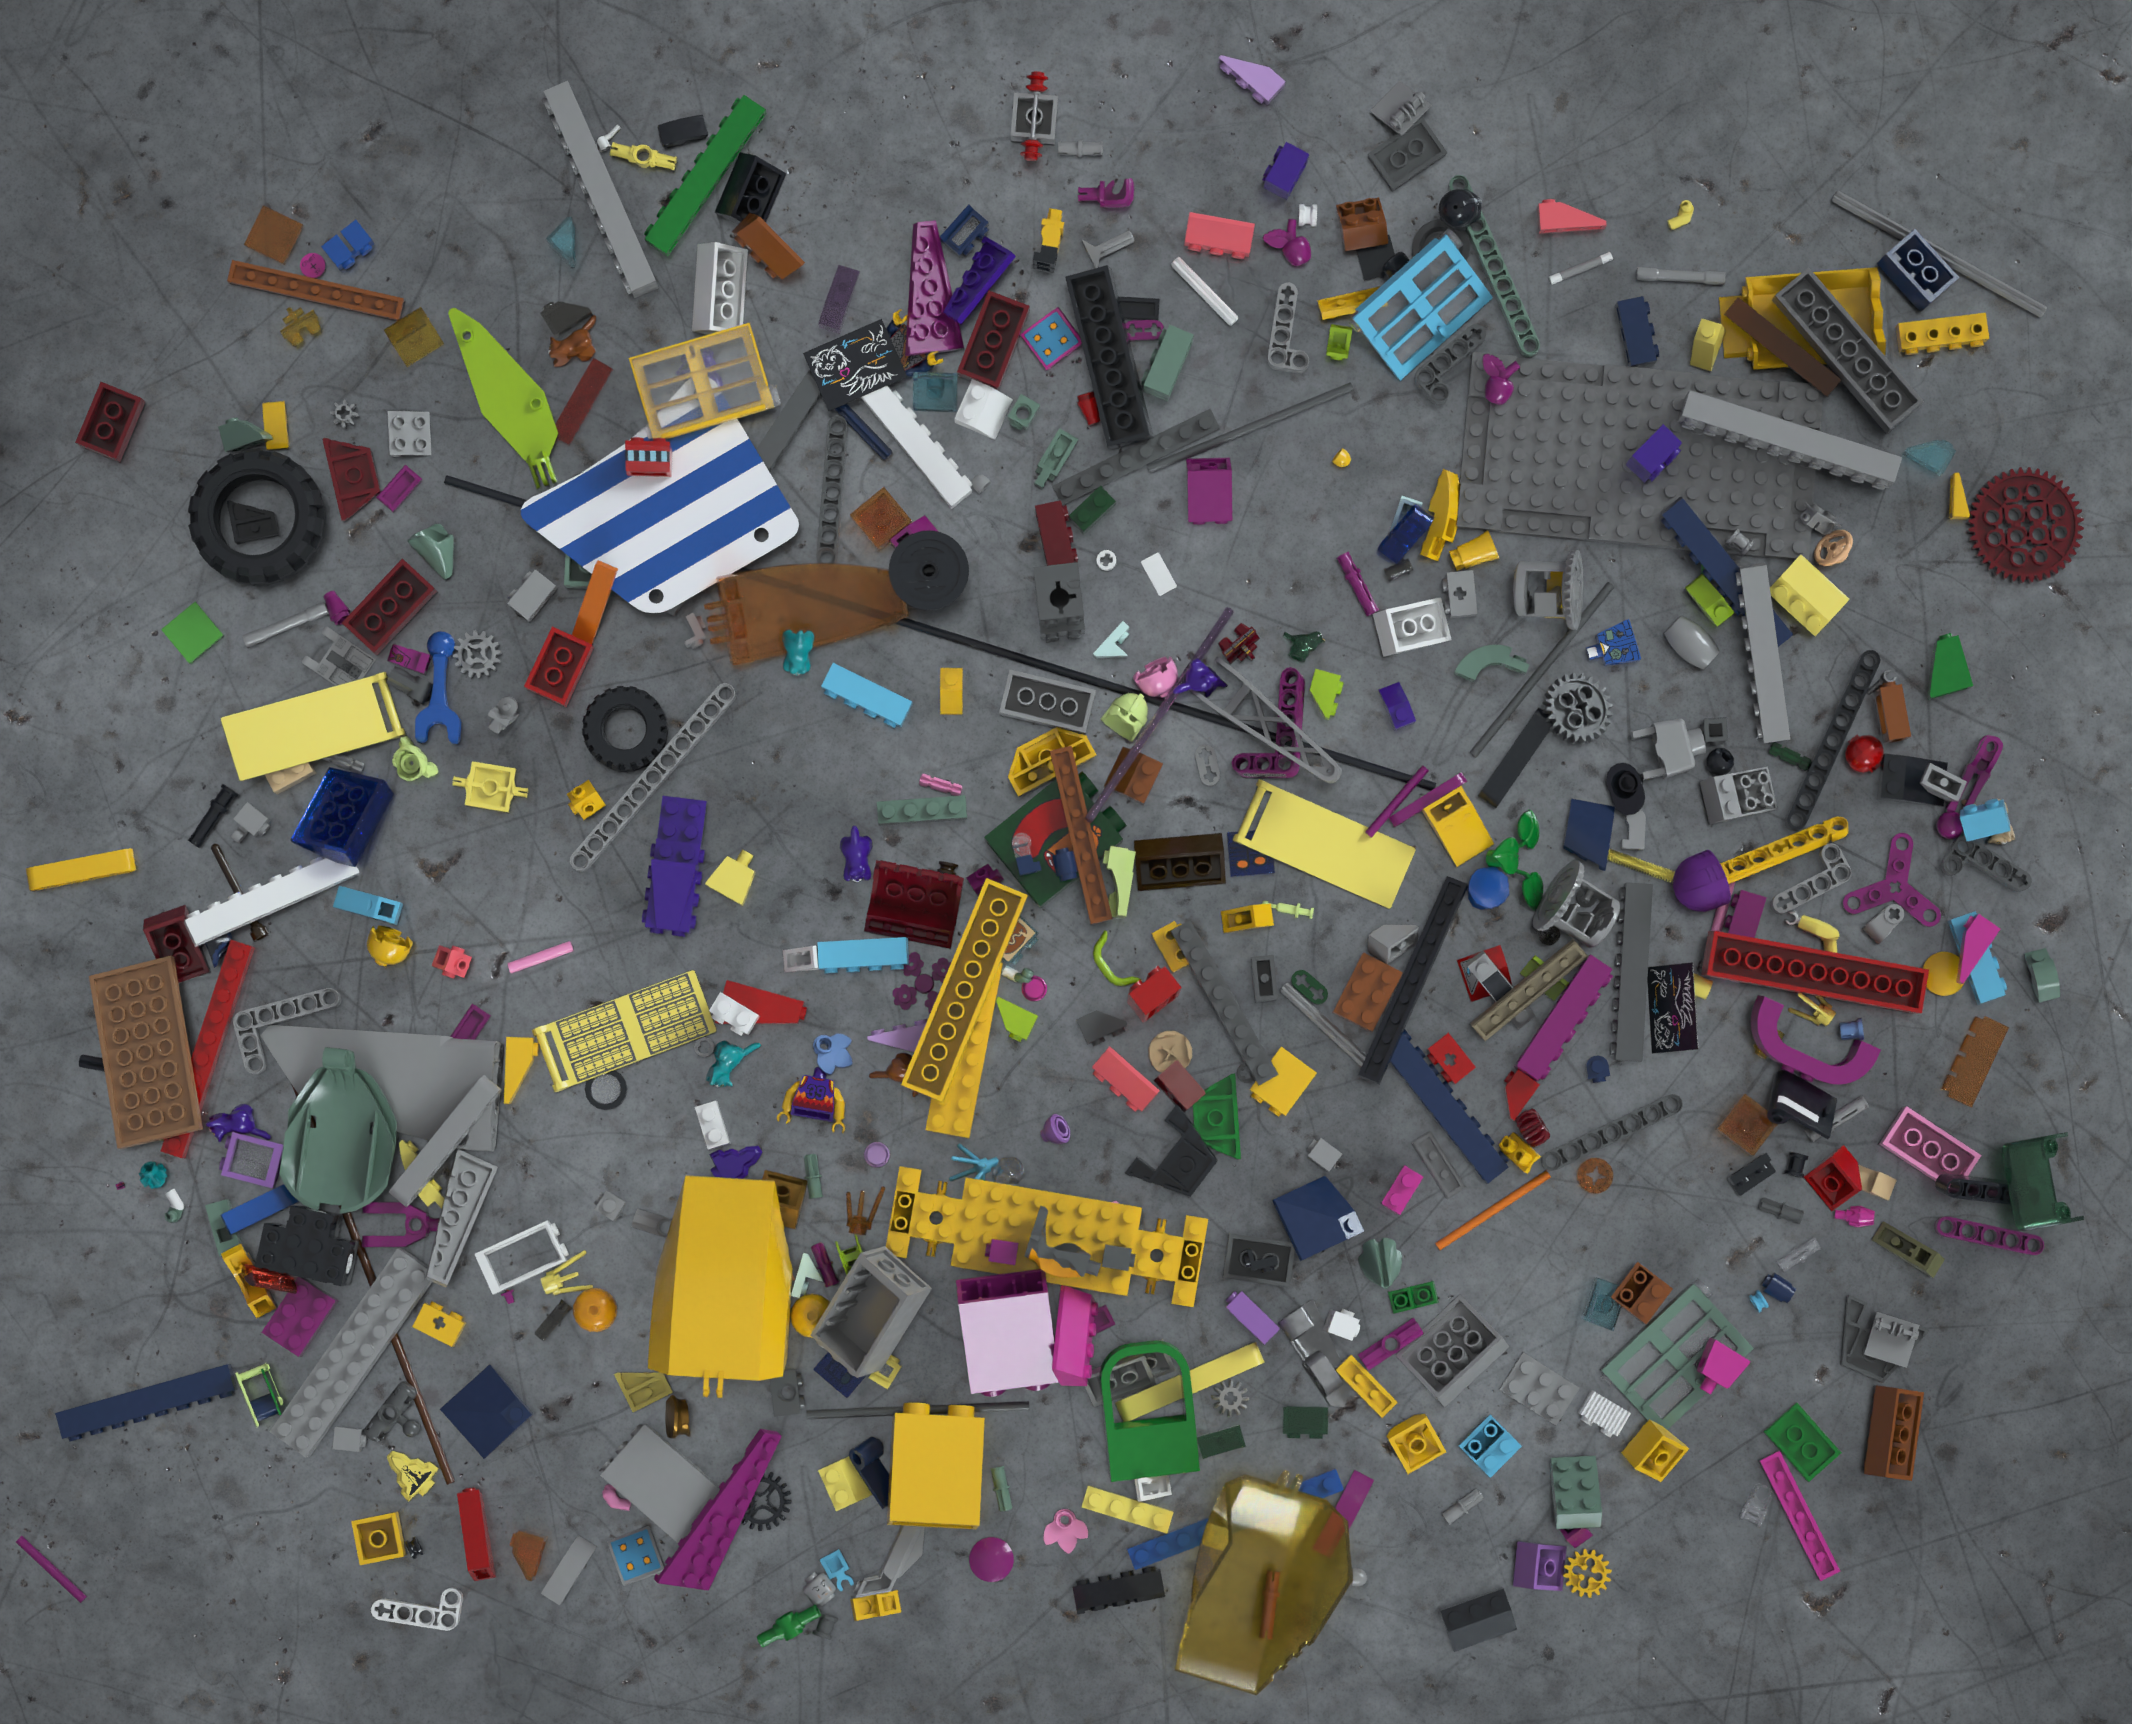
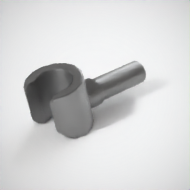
M1886 670L1882 673L1880 680L1868 689L1869 695L1883 683L1896 680V677L1892 680L1886 678V674L1891 670Z

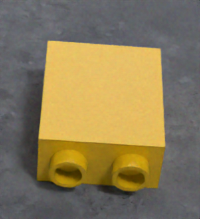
M903 1403V1413L894 1414L892 1417L887 1525L977 1529L979 1527L985 1418L974 1417L975 1407L949 1405L947 1416L930 1415V1404Z

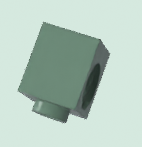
M1020 394L1008 415V420L1011 421L1009 424L1017 430L1021 431L1022 428L1027 430L1039 411L1040 404ZM1026 409L1029 412V416L1026 419H1020L1016 415L1017 411Z

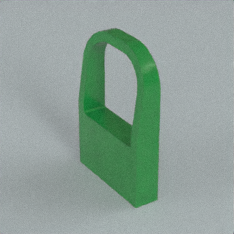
M1158 1340L1129 1343L1115 1348L1104 1359L1099 1375L1108 1470L1111 1482L1200 1471L1190 1370L1182 1352L1174 1345ZM1154 1352L1165 1353L1174 1358L1180 1368L1184 1414L1114 1423L1110 1374L1115 1364L1127 1356Z

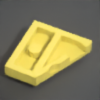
M660 1372L614 1374L633 1413L673 1393L665 1374Z

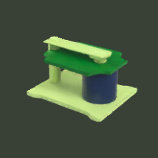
M266 1363L241 1374L235 1373L256 1428L259 1427V1421L276 1414L281 1416L277 1401L265 1374L270 1369ZM262 1373L269 1394L249 1401L242 1381ZM280 1396L277 1397L280 1406H283V1399Z

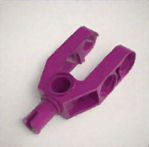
M371 1202L362 1207V1214H405L406 1234L405 1236H362V1247H408L428 1237L430 1231H437L439 1218H430L428 1213L411 1204L405 1207L400 1202ZM416 1218L422 1224L418 1231H414L411 1228V1222Z

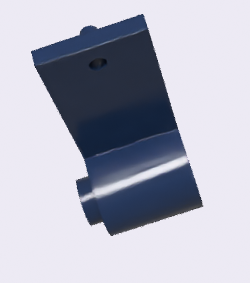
M869 1437L849 1451V1458L880 1507L884 1509L888 1506L889 1473L879 1459L883 1455L884 1447L879 1439Z

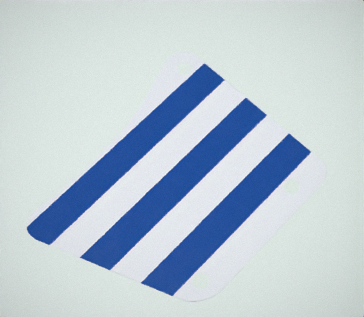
M709 378L711 388H717L716 382ZM693 379L688 380L668 402L693 395L695 391ZM722 392L713 394L718 412L731 409ZM696 399L661 409L657 414L661 429L704 417L700 402ZM738 419L666 439V442H670L672 448V477L627 476L624 444L581 474L531 497L523 504L521 516L529 526L591 574L598 560L618 568L611 590L637 609L648 613H661L672 609L787 542L798 531L799 522ZM648 424L633 436L644 438V441H653ZM765 528L769 533L768 539L764 542H758L754 538L755 530ZM654 589L661 590L664 595L663 600L657 604L649 600V593Z

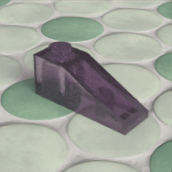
M838 265L820 316L819 328L841 334L860 271Z

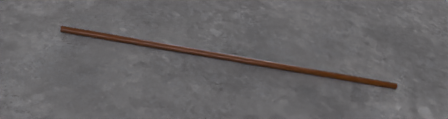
M293 1087V1090H294L295 1095H296V1097H297L299 1094L297 1093V1091H296L295 1088ZM311 1115L310 1127L316 1128L315 1119L313 1115ZM351 1212L343 1213V1219L351 1239L359 1241L357 1255L371 1287L376 1280V1276L365 1248L362 1247V1240ZM396 1333L391 1340L406 1381L417 1390L414 1402L447 1485L455 1482L398 1333Z

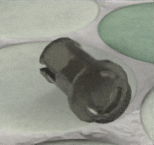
M1402 558L1401 562L1384 568L1389 581L1406 573L1409 575L1413 571L1408 558L1405 560Z

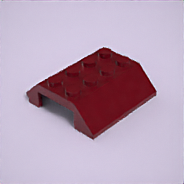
M876 860L864 931L895 938L906 937L910 941L951 949L964 878L957 875L942 874L937 871Z

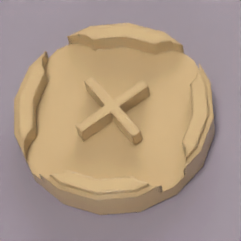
M1164 1031L1151 1041L1148 1048V1057L1151 1065L1161 1073L1176 1060L1186 1068L1192 1058V1047L1189 1040L1183 1034L1176 1031Z

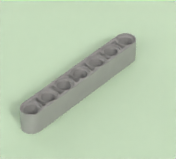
M483 1075L393 1185L389 1193L405 1207L409 1206L497 1098L502 1089Z

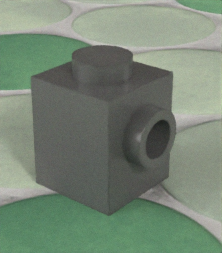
M1727 717L1704 718V724H1700V729L1703 737H1705V742H1710V745H1723L1724 741H1728Z

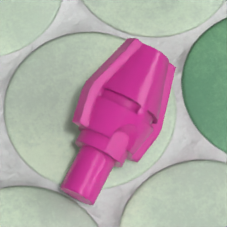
M1851 1206L1847 1211L1835 1210V1219H1844L1851 1226L1863 1227L1874 1225L1875 1211L1862 1206Z

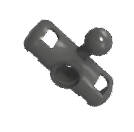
M402 1381L397 1385L364 1429L365 1435L374 1442L383 1440L396 1422L402 1426L403 1433L406 1436L415 1437L419 1434L420 1425L418 1422L408 1420L402 1415L417 1396L416 1388L406 1381ZM399 1387L400 1390L397 1392L396 1395H394L395 1391ZM409 1396L412 1397L408 1404L404 1403ZM386 1407H391L394 1410V1417L386 1415ZM382 1431L385 1432L381 1439L377 1438Z

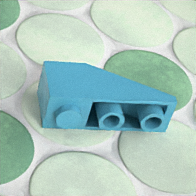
M339 886L333 907L397 925L403 904Z

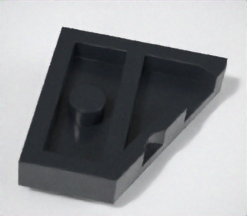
M227 501L236 544L279 535L274 512L235 503L234 501Z

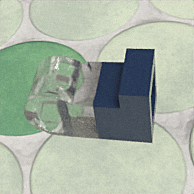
M1025 833L1016 834L1012 840L1020 876L1042 871L1040 861L1033 862L1030 851L1032 845L1031 838Z

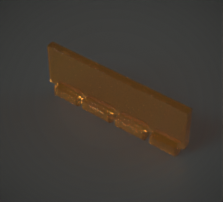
M1986 1016L1983 1019L1974 1017L1969 1031L1976 1035L1973 1037L1967 1034L1959 1050L1965 1053L1966 1057L1957 1054L1950 1069L1957 1076L1954 1077L1948 1074L1942 1086L1943 1090L1949 1092L1948 1097L1972 1108L2009 1027Z

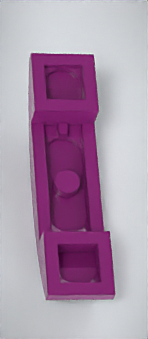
M1356 1470L1353 1471L1339 1501L1313 1547L1314 1550L1331 1559L1334 1558L1374 1482L1373 1479Z

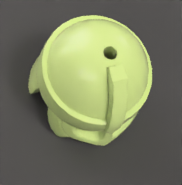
M1127 693L1116 698L1101 718V721L1110 729L1131 742L1148 720V706L1141 693L1139 695Z

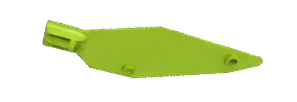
M451 308L448 315L481 413L528 463L536 489L541 488L535 468H538L544 486L549 485L544 465L547 466L552 482L556 483L557 480L549 456L558 436V431L545 392L479 322L460 310ZM471 333L470 339L465 340L464 335Z

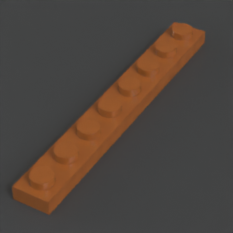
M235 260L231 262L227 282L398 321H400L404 298Z
M1072 746L1051 750V759L1090 923L1095 924L1112 920Z

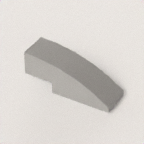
M578 1535L541 1594L561 1605L597 1546Z

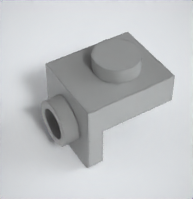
M691 613L686 618L695 636L684 641V644L687 648L691 646L694 649L704 644L703 640L706 639V636L702 629L706 626L701 616L696 617L694 613Z

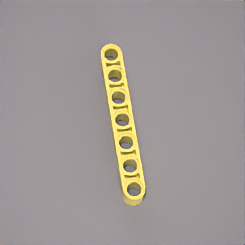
M1251 1343L1191 1369L1192 1394L1264 1363L1257 1343ZM1177 1375L1115 1402L1122 1421H1131L1182 1399L1181 1377Z

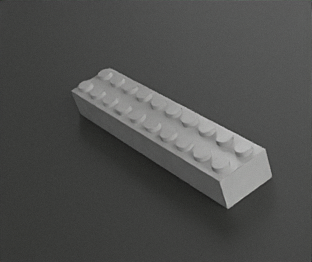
M565 81L545 90L546 97L542 100L548 114H554L555 116L551 120L557 134H563V138H560L566 154L572 155L569 161L575 175L579 173L581 175L578 178V182L584 195L589 194L590 196L586 200L592 214L597 213L599 216L595 220L601 234H607L604 241L610 254L615 253L616 255L613 261L619 275L622 273L625 275L622 278V282L627 293H632L634 298L658 289L659 287L569 82Z
M1691 390L1685 396L1677 421L1682 423L1681 426L1686 429H1702V433L1713 437L1716 434L1724 436L1725 441L1731 443L1740 441L1745 443V447L1753 450H1758L1759 447L1767 450L1766 453L1778 457L1781 454L1787 456V460L1800 463V461L1809 463L1808 466L1817 470L1825 468L1830 470L1829 473L1842 477L1844 474L1850 476L1854 482L1863 483L1866 481L1872 483V487L1880 490L1889 488L1895 483L1902 457Z
M398 1248L272 1427L270 1433L304 1457H310L431 1285L432 1281L425 1278L428 1268L426 1264L403 1248Z

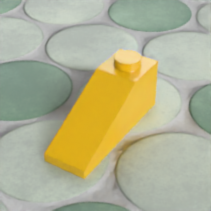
M506 1037L504 1104H511L534 1062V1056H538L539 1044L535 1043V1038Z

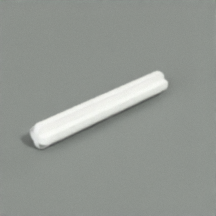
M1177 257L1171 263L1173 269L1228 325L1231 326L1238 320V316L1180 257Z

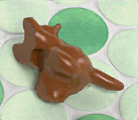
M592 315L581 329L572 332L564 340L557 341L550 337L551 343L548 353L551 358H555L553 361L555 367L565 365L575 356L580 358L581 361H588L593 357L595 348L592 345L589 330L595 324V315Z
M898 1053L886 1071L872 1072L869 1074V1077L890 1078L894 1081L902 1082L912 1056L908 1053ZM913 1091L912 1096L915 1097L920 1093Z

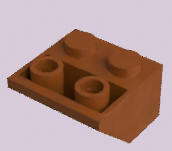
M1367 198L1362 201L1345 202L1336 205L1345 251L1389 244L1386 219L1379 198Z
M1636 1262L1611 1298L1641 1323L1647 1324L1673 1288L1639 1262Z

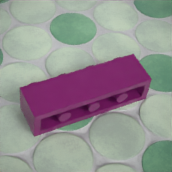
M1740 890L1738 894L1734 893L1730 905L1734 907L1732 915H1727L1724 927L1727 928L1726 933L1755 938L1767 897Z

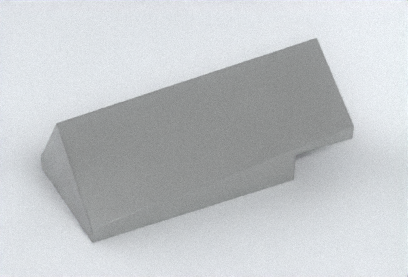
M1154 1352L1131 1355L1119 1360L1110 1374L1111 1399L1115 1400L1157 1385L1155 1378L1176 1371L1171 1356L1165 1353ZM1101 1366L1092 1370V1376L1088 1378L1087 1386H1085L1094 1407L1102 1404L1099 1377Z

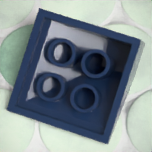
M1326 1176L1272 1200L1300 1261L1364 1232L1355 1210Z
M490 1364L440 1408L443 1414L483 1459L534 1415Z

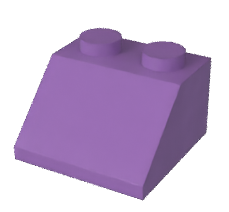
M1518 1542L1513 1586L1562 1591L1564 1579L1562 1574H1564L1565 1570L1563 1566L1565 1565L1567 1546Z

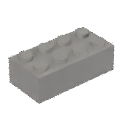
M1009 670L999 715L1052 728L1058 727L1086 735L1096 690Z

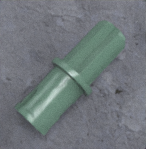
M805 1155L806 1177L804 1179H807L809 1199L823 1197L820 1182L822 1175H819L817 1155Z
M1004 1466L992 1468L990 1470L995 1487L993 1491L996 1492L999 1510H1011L1012 1504L1008 1489L1010 1485H1007Z

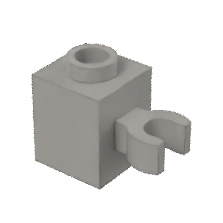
M247 802L234 817V820L241 826L232 834L231 838L240 843L248 832L255 837L259 834L262 836L269 829L270 825L268 823L271 820Z

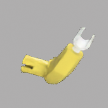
M1788 911V913L1795 915L1796 919L1794 921L1785 919L1787 924L1794 925L1797 923L1799 929L1813 934L1823 941L1824 951L1837 953L1836 939L1840 935L1836 928L1809 916L1803 915L1800 918L1796 911Z

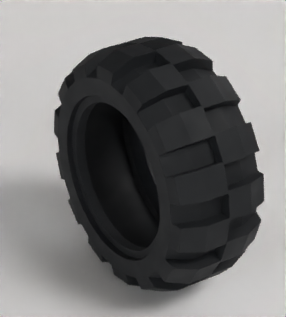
M244 449L242 453L235 455L230 453L217 460L218 464L209 472L206 470L197 481L198 487L194 496L190 497L189 502L190 525L188 527L192 541L197 546L199 554L217 572L241 584L255 586L256 584L267 583L271 585L284 581L285 577L293 573H299L309 564L307 561L314 552L318 551L324 538L322 531L324 524H326V509L323 506L322 494L315 481L301 465L291 460L290 457L276 451ZM267 480L275 482L288 490L294 503L295 519L289 536L276 549L264 554L248 555L231 549L225 542L220 529V513L226 498L234 489L250 481Z

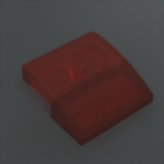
M244 1264L241 1270L244 1279L251 1286L294 1294L298 1291L294 1278L287 1276L286 1273L274 1272L266 1268L261 1269L248 1264Z

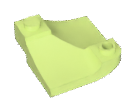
M1110 846L1109 851L1105 850L1103 863L1107 864L1106 869L1111 871L1115 885V891L1108 895V902L1112 917L1125 918L1127 916L1136 851Z

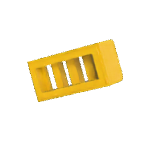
M1954 473L1950 476L1949 518L1967 520L1970 518L1961 477L1959 473Z

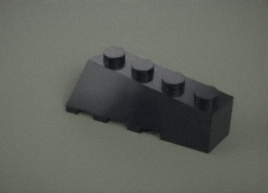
M1155 1566L1142 1568V1573L1134 1574L1133 1570L1120 1572L1121 1577L1112 1578L1111 1574L1099 1576V1581L1090 1582L1089 1579L1076 1581L1077 1585L1072 1586L1077 1615L1083 1614L1088 1610L1098 1611L1109 1606L1118 1607L1130 1604V1602L1137 1603L1165 1597L1160 1569L1156 1570Z

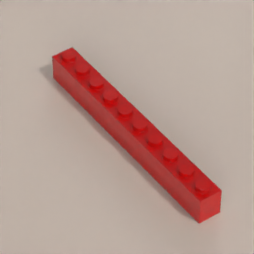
M230 940L191 1057L200 1113L255 947L234 940ZM194 1132L165 1138L161 1152L185 1159Z

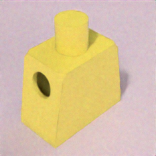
M742 849L736 860L727 856L706 881L705 885L743 906L755 875V871L748 868L753 855Z

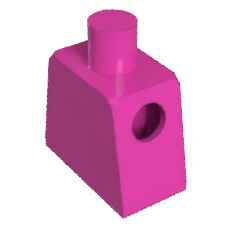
M1710 1337L1697 1367V1371L1706 1376L1699 1388L1710 1395L1717 1384L1728 1389L1751 1361Z

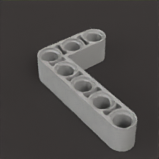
M325 988L236 1013L233 1018V1025L245 1069L249 1073L257 1075L263 1073L267 1067L258 1029L334 1009L341 1003V994L335 989ZM329 992H333L336 996L333 1004H327L325 1001V996ZM308 998L314 1000V1007L311 1010H306L303 1005L304 1001ZM286 1004H291L293 1007V1011L289 1016H285L282 1013V1008ZM264 1010L271 1012V1018L267 1022L261 1020V1013ZM247 1015L250 1023L247 1027L242 1028L239 1020L242 1016ZM248 1037L255 1039V1046L251 1049H247L245 1046V1040ZM258 1058L261 1066L258 1070L254 1071L251 1069L250 1063L253 1059Z

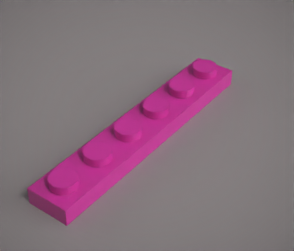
M1777 1451L1759 1460L1819 1581L1840 1572L1781 1452Z

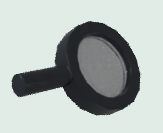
M616 1070L587 1080L585 1085L586 1098L590 1104L598 1109H615L626 1098V1080Z

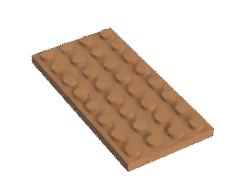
M167 956L89 976L117 1148L124 1149L203 1130L174 957Z

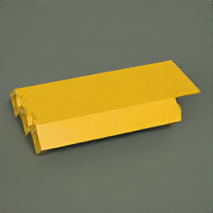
M1877 267L1813 272L1885 355L1886 340L1882 329L1883 308L1880 301L1881 280ZM1801 273L1745 277V286L1741 288L1742 296L1719 297L1721 324L1726 330L1723 338L1724 359L1747 357V360L1752 362L1753 370L1788 367L1724 315L1739 297L1821 364H1826L1772 301L1779 291Z

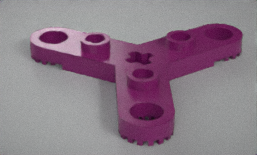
M1898 833L1891 839L1884 880L1844 896L1842 906L1847 913L1857 914L1893 901L1923 926L1932 927L1939 923L1941 912L1938 907L1907 883L1913 851V839L1910 835ZM1898 838L1906 839L1908 847L1905 850H1899L1896 847ZM1898 882L1900 884L1898 887L1900 892L1895 891L1891 893L1890 883L1895 884ZM1850 897L1859 899L1860 905L1857 909L1849 908L1848 899ZM1928 909L1934 911L1936 915L1932 922H1927L1923 917L1924 912Z

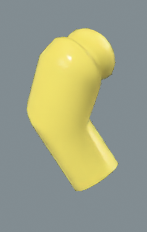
M1682 201L1678 216L1667 220L1670 230L1686 225L1691 221L1694 207L1690 201Z

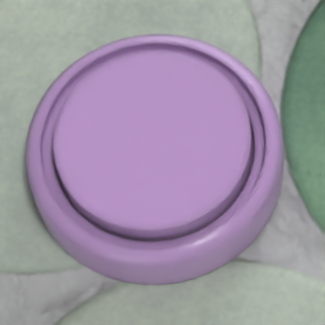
M880 1142L869 1144L864 1152L867 1164L875 1168L884 1166L890 1157L889 1149Z

